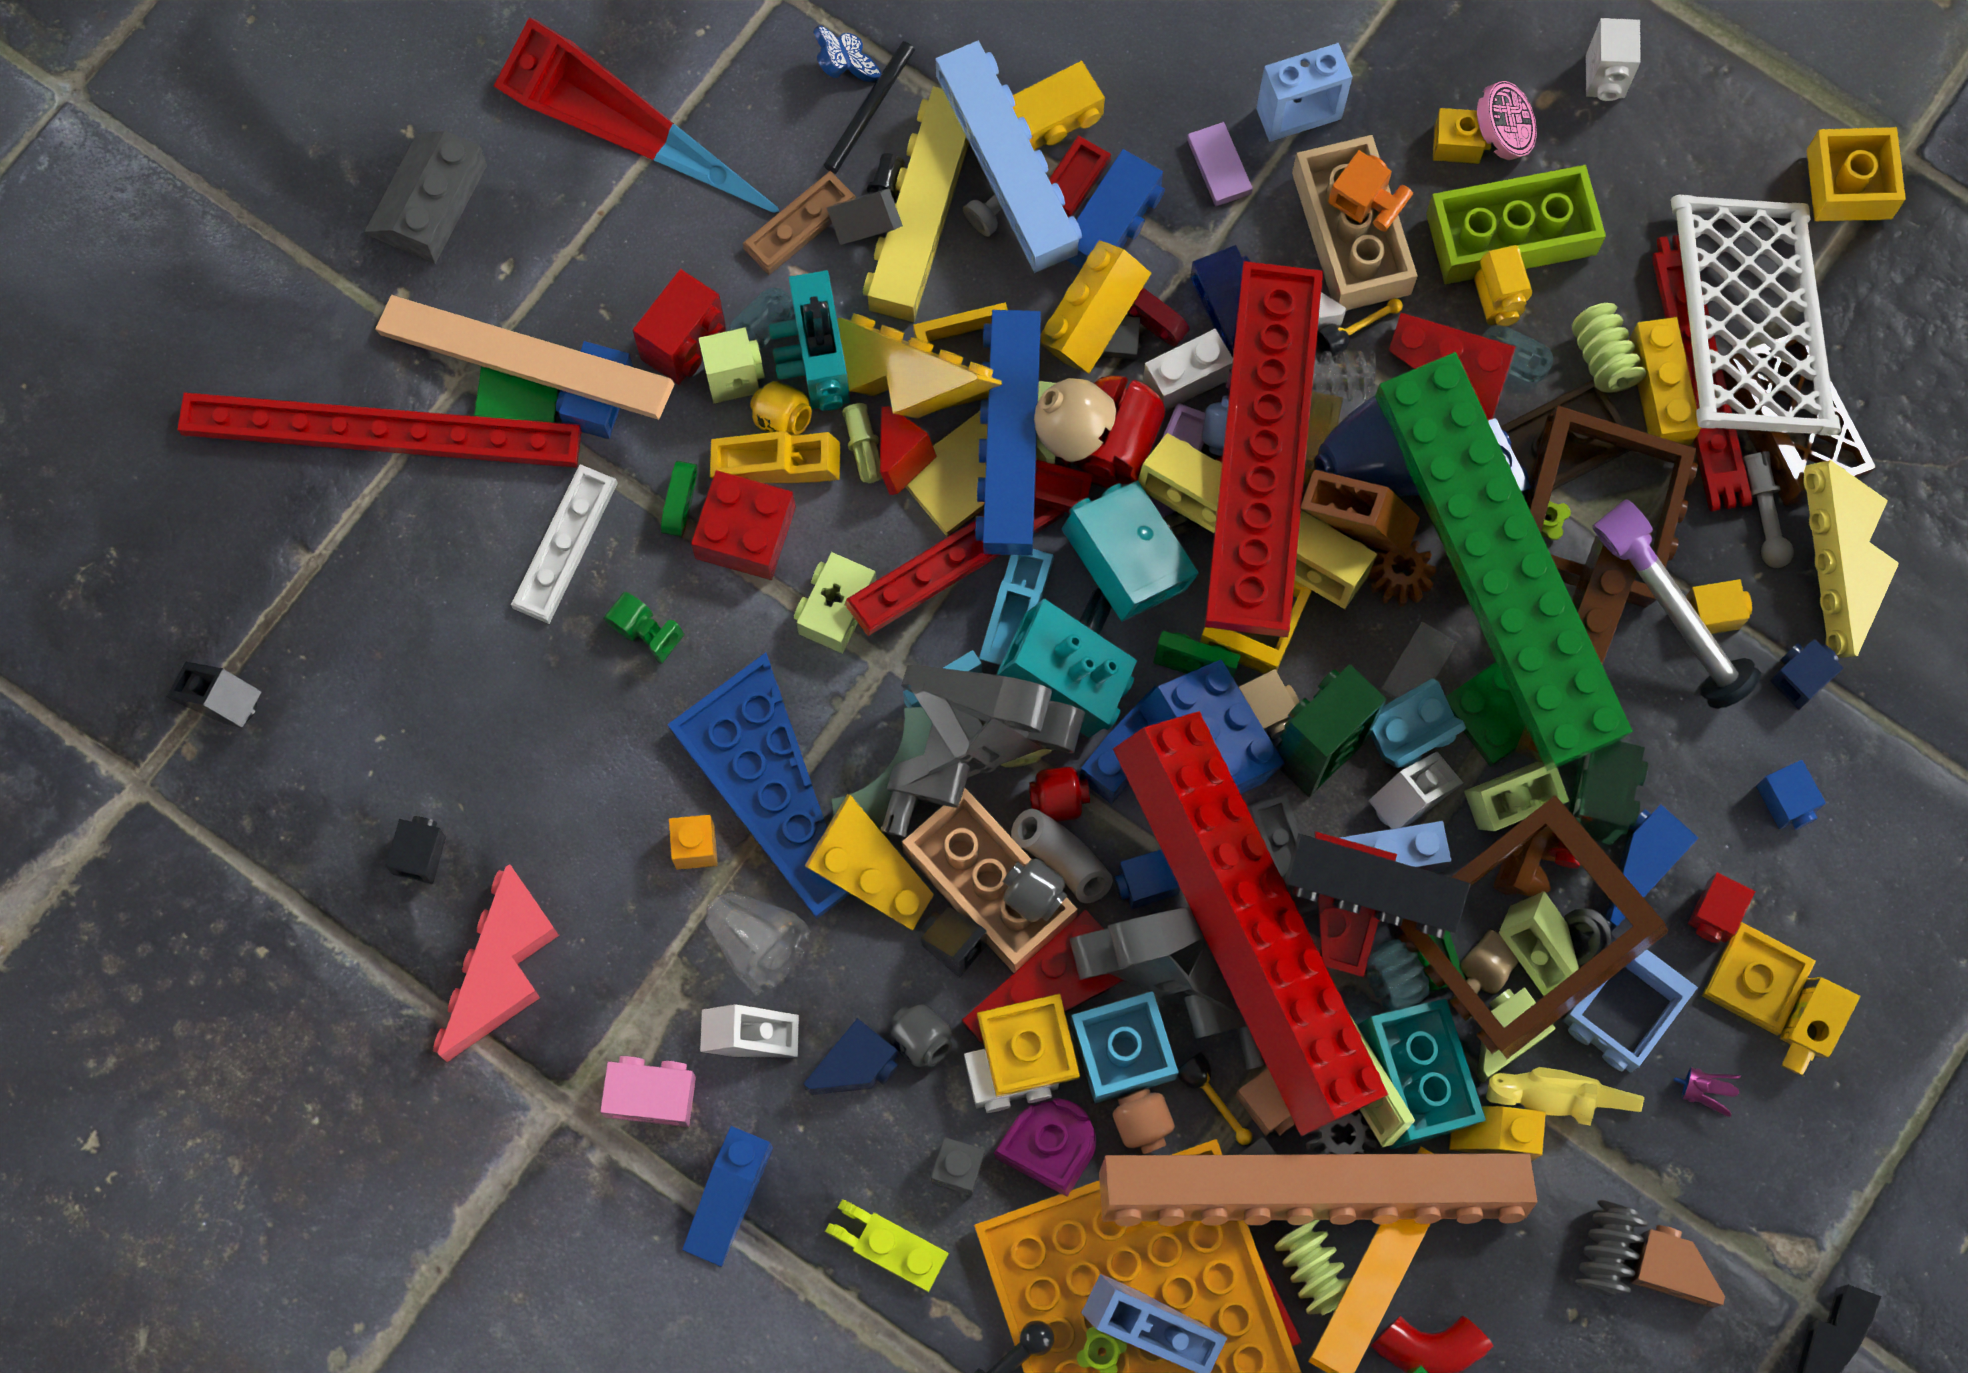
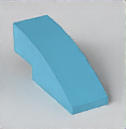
M1033 549V555L1010 556L982 646L980 660L997 665L1002 664L1024 614L1042 601L1054 561L1053 554Z

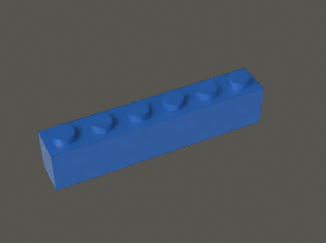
M992 310V324L984 323L983 348H991L990 362L983 361L982 365L993 369L992 377L1002 381V385L989 390V400H981L980 424H988L987 439H979V463H986V477H978L977 502H985L984 517L976 516V541H983L984 554L1033 555L1037 449L1034 415L1039 393L1041 311Z

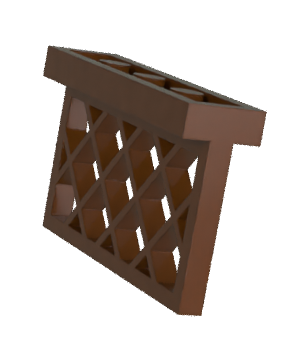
M1788 336L1776 339L1775 341L1783 342ZM1791 340L1785 345L1786 348L1797 344L1804 358L1803 360L1810 357L1809 347L1802 345L1796 340ZM1765 343L1750 348L1760 358H1766L1772 352L1771 348ZM1736 353L1729 359V362L1742 374H1749L1754 369L1752 363L1740 353ZM1774 356L1768 361L1773 364L1771 368L1778 372L1779 367L1789 372L1793 371L1792 366L1780 356ZM1722 369L1726 388L1730 391L1738 382ZM1759 373L1751 377V381L1765 393H1770L1776 387V383L1769 377ZM1796 374L1798 377L1794 388L1800 392L1806 378ZM1831 380L1835 415L1839 416L1841 432L1839 434L1828 436L1808 433L1803 447L1792 442L1787 432L1746 430L1757 453L1769 452L1775 486H1780L1778 494L1785 506L1799 502L1807 495L1804 486V468L1807 459L1814 463L1832 460L1854 477L1868 474L1876 468ZM1740 388L1733 394L1734 398L1747 409H1753L1759 404L1758 398L1746 388ZM1779 390L1777 393L1790 398L1786 411H1793L1797 401L1785 391ZM1765 406L1755 413V415L1777 416ZM1815 436L1834 444L1829 458L1810 450ZM1840 448L1852 452L1859 466L1850 468L1837 462Z

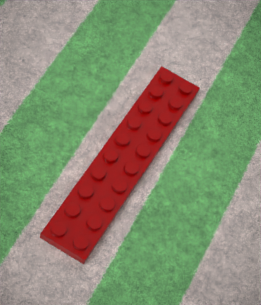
M1243 262L1205 627L1287 638L1290 632L1323 278L1322 270Z

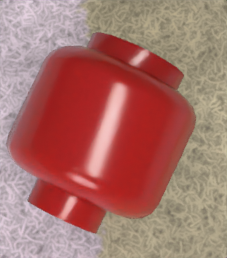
M1073 767L1040 770L1035 776V781L1029 782L1032 809H1037L1057 822L1078 819L1082 814V804L1090 803L1087 779H1079L1078 773Z

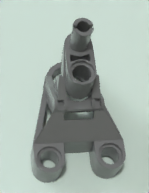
M908 665L901 686L914 693L932 721V726L925 747V754L900 762L892 768L887 790L892 792L880 831L896 837L899 835L901 838H906L916 799L958 808L966 780L980 772L990 773L1001 764L1041 749L1074 753L1085 712L1071 705L1050 701L1052 690L1030 681L999 675L922 665ZM979 720L985 722L984 726H982Z
M1190 906L1109 925L1108 929L1070 938L1080 980L1109 973L1150 992L1153 991L1162 1001H1174L1186 1006L1195 1039L1237 1029L1246 1070L1266 1065Z

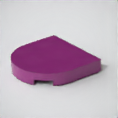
M1056 1098L1053 1101L1043 1102L1036 1106L1030 1105L1025 1108L1002 1139L994 1155L998 1161L1068 1197L1093 1157L1096 1147V1135L1087 1113L1079 1105L1069 1100Z

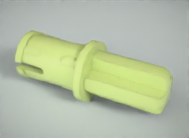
M856 403L845 407L842 411L850 437L848 448L854 452L861 481L868 484L875 483L882 479L880 474V458L876 446L879 443V438L873 435L867 405Z

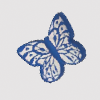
M820 25L814 29L815 38L821 46V52L817 55V61L826 74L833 78H838L849 69L853 75L866 82H875L882 73L875 62L868 55L861 53L863 43L859 37L851 33H843L836 37L830 30Z

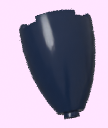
M1374 396L1348 414L1331 431L1319 447L1318 455L1315 456V467L1318 471L1385 486L1397 496L1420 495L1408 471L1394 432Z

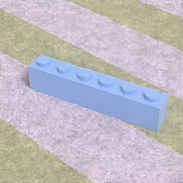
M978 40L937 57L936 77L1034 273L1078 255V242L1082 238V233L1074 216L1068 218L1062 207L1065 205V200L1057 183L1051 184L1046 175L1048 165L1044 155L1040 150L1034 151L1029 141L1032 139V135L1025 118H1018L1012 108L1015 106V101L1007 84L1001 86L996 74H999V70L994 56L991 52L985 53Z

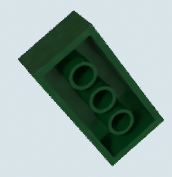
M1351 664L1341 673L1336 669L1332 670L1318 685L1320 690L1315 694L1311 702L1304 698L1288 714L1290 719L1284 725L1286 730L1281 734L1280 738L1282 740L1276 746L1279 755L1285 763L1280 770L1309 798L1367 742L1387 700Z

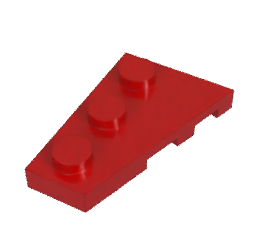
M1400 313L1389 348L1391 353L1414 369L1456 352L1488 421L1494 418L1516 350V346L1405 313Z
M1314 831L1315 838L1389 860H1396L1397 854ZM1320 894L1318 899L1320 946L1325 966L1364 977L1379 922L1378 919L1374 918L1375 910L1362 906L1360 914L1334 907L1332 905L1333 897Z

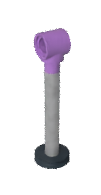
M1628 499L1623 500L1593 525L1592 528L1595 534L1613 555L1623 560L1629 559L1710 674L1701 687V695L1707 699V704L1711 708L1720 709L1740 702L1757 687L1761 680V672L1758 668H1755V663L1752 659L1729 660L1650 547L1652 541L1650 533L1653 530L1650 523Z

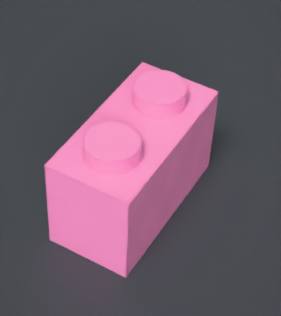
M620 1056L619 1063H607L600 1111L605 1118L689 1127L696 1076L693 1071L686 1070L687 1064L662 1061L661 1067L644 1066V1059L629 1056Z

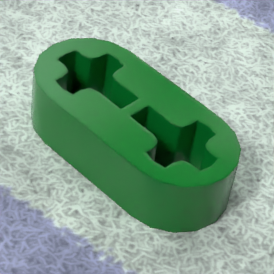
M682 461L675 462L662 514V534L678 537L684 535L697 481V464Z

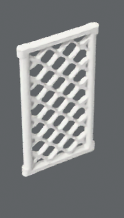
M1692 195L1673 196L1671 198L1672 214L1677 217L1700 407L1696 411L1698 426L1712 429L1727 428L1828 436L1839 434L1841 432L1839 416L1835 415L1808 230V222L1811 220L1809 205L1793 202L1781 203L1695 197ZM1692 212L1714 213L1716 215L1710 220H1704L1700 216L1692 214ZM1734 215L1754 217L1748 223H1742ZM1772 218L1791 219V222L1781 226ZM1718 219H1724L1737 230V233L1731 238H1725L1712 227V224ZM1760 221L1770 228L1775 235L1770 240L1764 241L1752 232L1750 227L1755 222ZM1701 234H1707L1720 245V248L1713 254L1707 253L1705 250L1696 247L1695 238ZM1741 236L1746 237L1758 248V251L1752 256H1746L1734 246L1733 242ZM1777 239H1782L1786 243L1794 245L1796 255L1785 259L1771 247V244ZM1722 252H1728L1742 266L1736 271L1731 272L1721 265L1716 258ZM1765 254L1779 266V269L1774 274H1767L1755 264L1754 260L1759 255ZM1710 267L1721 275L1725 281L1719 287H1712L1708 283L1701 281L1700 271ZM1743 270H1749L1763 284L1756 290H1752L1741 282L1737 276ZM1782 272H1786L1794 278H1799L1800 289L1795 292H1789L1775 278ZM1727 285H1731L1741 292L1746 300L1738 306L1733 305L1722 296L1720 291ZM1765 288H1771L1783 298L1784 302L1778 308H1772L1759 297V293ZM1710 301H1715L1729 315L1723 321H1716L1711 316L1705 315L1704 305ZM1752 303L1767 315V318L1762 323L1756 324L1742 312V309L1747 304ZM1786 306H1792L1796 310L1804 312L1805 322L1800 326H1793L1781 316L1780 311ZM1731 319H1736L1749 329L1750 334L1745 339L1739 340L1725 328V325ZM1769 322H1775L1789 336L1783 342H1777L1763 330V327ZM1714 335H1720L1732 345L1733 350L1728 355L1722 356L1714 350H1709L1708 339ZM1757 337L1770 347L1772 352L1766 358H1760L1746 346V343L1752 338ZM1791 340H1796L1802 345L1809 347L1810 357L1800 361L1785 349V345ZM1736 353H1740L1752 362L1755 368L1749 374H1742L1729 362V359ZM1774 356H1780L1792 366L1793 371L1786 377L1780 376L1768 365V361ZM1719 369H1723L1736 379L1738 384L1730 391L1725 390L1721 386L1713 384L1712 374ZM1757 372H1763L1776 383V387L1770 393H1765L1751 381V377ZM1800 374L1806 379L1813 380L1815 391L1809 395H1803L1790 384L1789 380L1794 375ZM1740 388H1746L1758 398L1759 404L1753 409H1747L1734 398L1733 394ZM1779 390H1783L1797 401L1798 406L1791 412L1785 411L1773 400L1772 396ZM1723 404H1728L1739 414L1717 413L1716 408ZM1765 406L1777 416L1755 415V413ZM1800 409H1806L1810 413L1818 415V419L1794 417V415Z

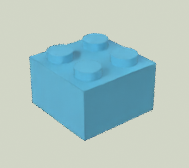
M1153 991L1071 1015L1070 1025L1095 1104L1130 1094L1143 1088H1150L1176 1080L1179 1072Z

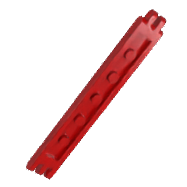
M1673 235L1672 237L1674 250L1670 249L1667 236L1658 237V252L1653 253L1652 259L1665 318L1677 317L1696 407L1699 409L1679 235ZM1705 304V315L1710 316L1707 304ZM1715 336L1708 339L1709 350L1718 352ZM1719 369L1712 374L1713 384L1727 390L1723 371ZM1723 404L1716 408L1717 413H1732L1731 406L1728 404ZM1701 428L1694 439V446L1709 510H1720L1719 495L1721 494L1725 508H1735V492H1738L1742 507L1751 506L1752 496L1736 429Z

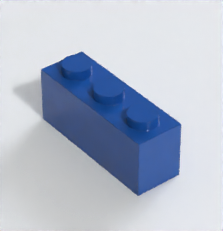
M1122 149L1076 220L1080 227L1082 238L1078 242V255L1067 259V261L1082 268L1088 255L1099 240L1119 248H1123L1128 238L1134 240L1145 223V219L1142 217L1148 207L1155 209L1165 192V188L1161 187L1163 171Z

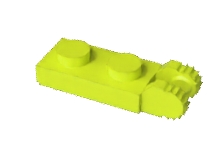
M842 1199L838 1206L842 1213L866 1224L862 1235L858 1239L848 1233L843 1227L829 1223L825 1232L854 1248V1253L929 1293L949 1253L874 1212L871 1215Z

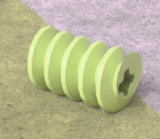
M1601 303L1587 308L1575 318L1572 324L1573 335L1577 338V344L1583 351L1584 360L1589 364V372L1594 377V384L1597 389L1603 392L1626 390L1637 385L1646 377L1645 369L1637 367L1640 364V357L1637 354H1631L1635 349V345L1632 341L1627 340L1629 332L1625 327H1621L1623 325V318L1619 314H1614L1618 307L1612 303Z
M1314 1220L1284 1235L1274 1248L1276 1251L1290 1250L1291 1253L1283 1260L1282 1264L1284 1267L1298 1266L1290 1280L1292 1283L1306 1282L1298 1296L1300 1299L1314 1298V1301L1307 1307L1306 1312L1307 1314L1321 1313L1323 1316L1336 1309L1351 1278L1337 1279L1336 1275L1345 1266L1343 1262L1329 1263L1328 1260L1337 1250L1334 1246L1321 1247L1320 1244L1329 1234L1327 1231L1314 1232L1312 1228L1320 1221Z

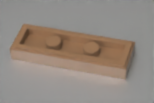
M829 171L742 243L743 249L770 275L832 224L827 207L854 199L856 196Z

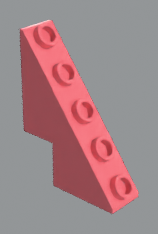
M510 864L505 867L504 871L499 870L494 878L491 894H494L495 897L490 910L484 909L480 916L477 933L481 935L476 949H469L462 968V972L466 973L461 989L455 988L448 1005V1012L452 1013L446 1029L441 1028L434 1042L433 1052L438 1053L446 1062L540 999V996L518 964L557 938L559 934Z

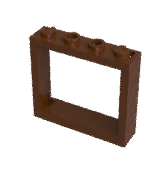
M1557 406L1547 416L1529 483L1531 489L1527 492L1525 498L1540 533L1567 432L1571 431L1674 463L1652 548L1666 568L1667 561L1673 559L1678 547V538L1674 537L1677 523L1683 521L1688 507V501L1683 499L1686 487L1692 484L1697 472V463L1693 462L1696 448ZM1551 555L1563 582L1577 587L1585 565ZM1634 580L1626 602L1646 608L1657 599L1645 582L1642 583Z

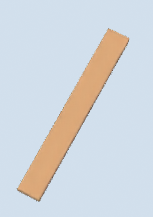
M394 295L390 296L375 329L381 336L658 420L675 385L671 378Z

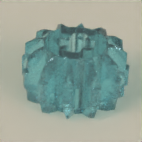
M1395 938L1389 942L1384 941L1370 951L1364 974L1369 980L1368 986L1375 992V998L1380 999L1383 1007L1387 1010L1395 1011L1416 1006L1429 995V986L1427 985L1429 984V978L1423 970L1424 965L1418 960L1417 953L1410 951L1409 945L1406 942H1401Z

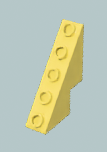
M1828 460L1805 466L1804 486L1807 491L1809 505V525L1812 530L1815 549V567L1818 571L1821 593L1820 605L1824 616L1826 645L1836 653L1838 658L1858 656L1899 563L1869 542L1888 500L1835 462Z

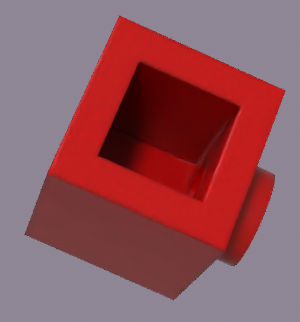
M1717 872L1707 881L1687 924L1696 928V934L1713 943L1722 941L1726 943L1735 936L1756 891Z

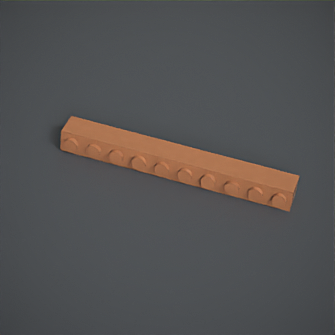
M1530 1154L1108 1155L1104 1157L1099 1171L1103 1222L1115 1221L1119 1226H1133L1141 1221H1158L1159 1224L1164 1226H1175L1184 1221H1201L1204 1225L1215 1226L1224 1224L1227 1221L1244 1220L1248 1225H1262L1270 1220H1287L1292 1225L1308 1224L1313 1220H1330L1332 1224L1337 1225L1349 1224L1355 1220H1372L1376 1224H1390L1398 1219H1415V1222L1419 1224H1431L1440 1219H1457L1459 1223L1463 1224L1476 1223L1482 1219H1499L1502 1223H1516L1527 1218L1537 1203Z

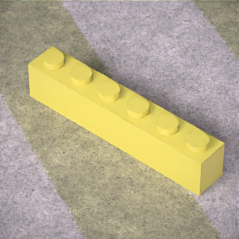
M935 86L932 88L929 100L922 99L917 121L922 123L918 134L912 133L910 136L907 156L911 158L908 168L901 167L896 182V190L900 191L895 206L903 226L887 232L886 238L879 237L874 253V260H877L878 264L875 273L868 272L863 288V295L868 296L869 311L915 322L969 146V141L943 89Z
M1167 433L1143 463L1138 481L1147 495L1209 531L1215 532L1222 462L1210 458L1193 448L1189 443ZM1301 510L1295 581L1345 609L1367 579L1377 553L1368 549L1361 542L1354 541L1333 529L1324 521H1320Z

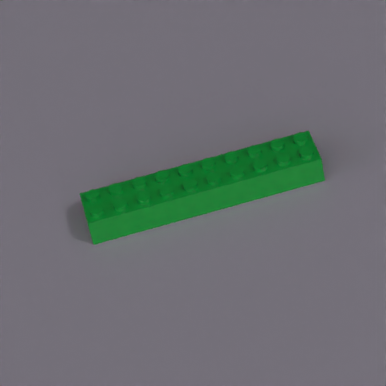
M1454 352L1380 383L1374 397L1394 432L1408 471L1546 770L1550 771L1627 737L1633 730L1457 353Z

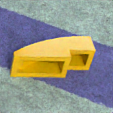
M786 431L711 439L710 477L713 479L715 471L718 470L760 483H807L840 480V442L829 432L791 436Z

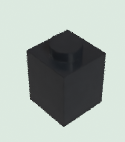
M413 816L412 821L399 819L386 863L387 869L393 875L433 884L446 840L442 830L436 827L437 822L420 816Z

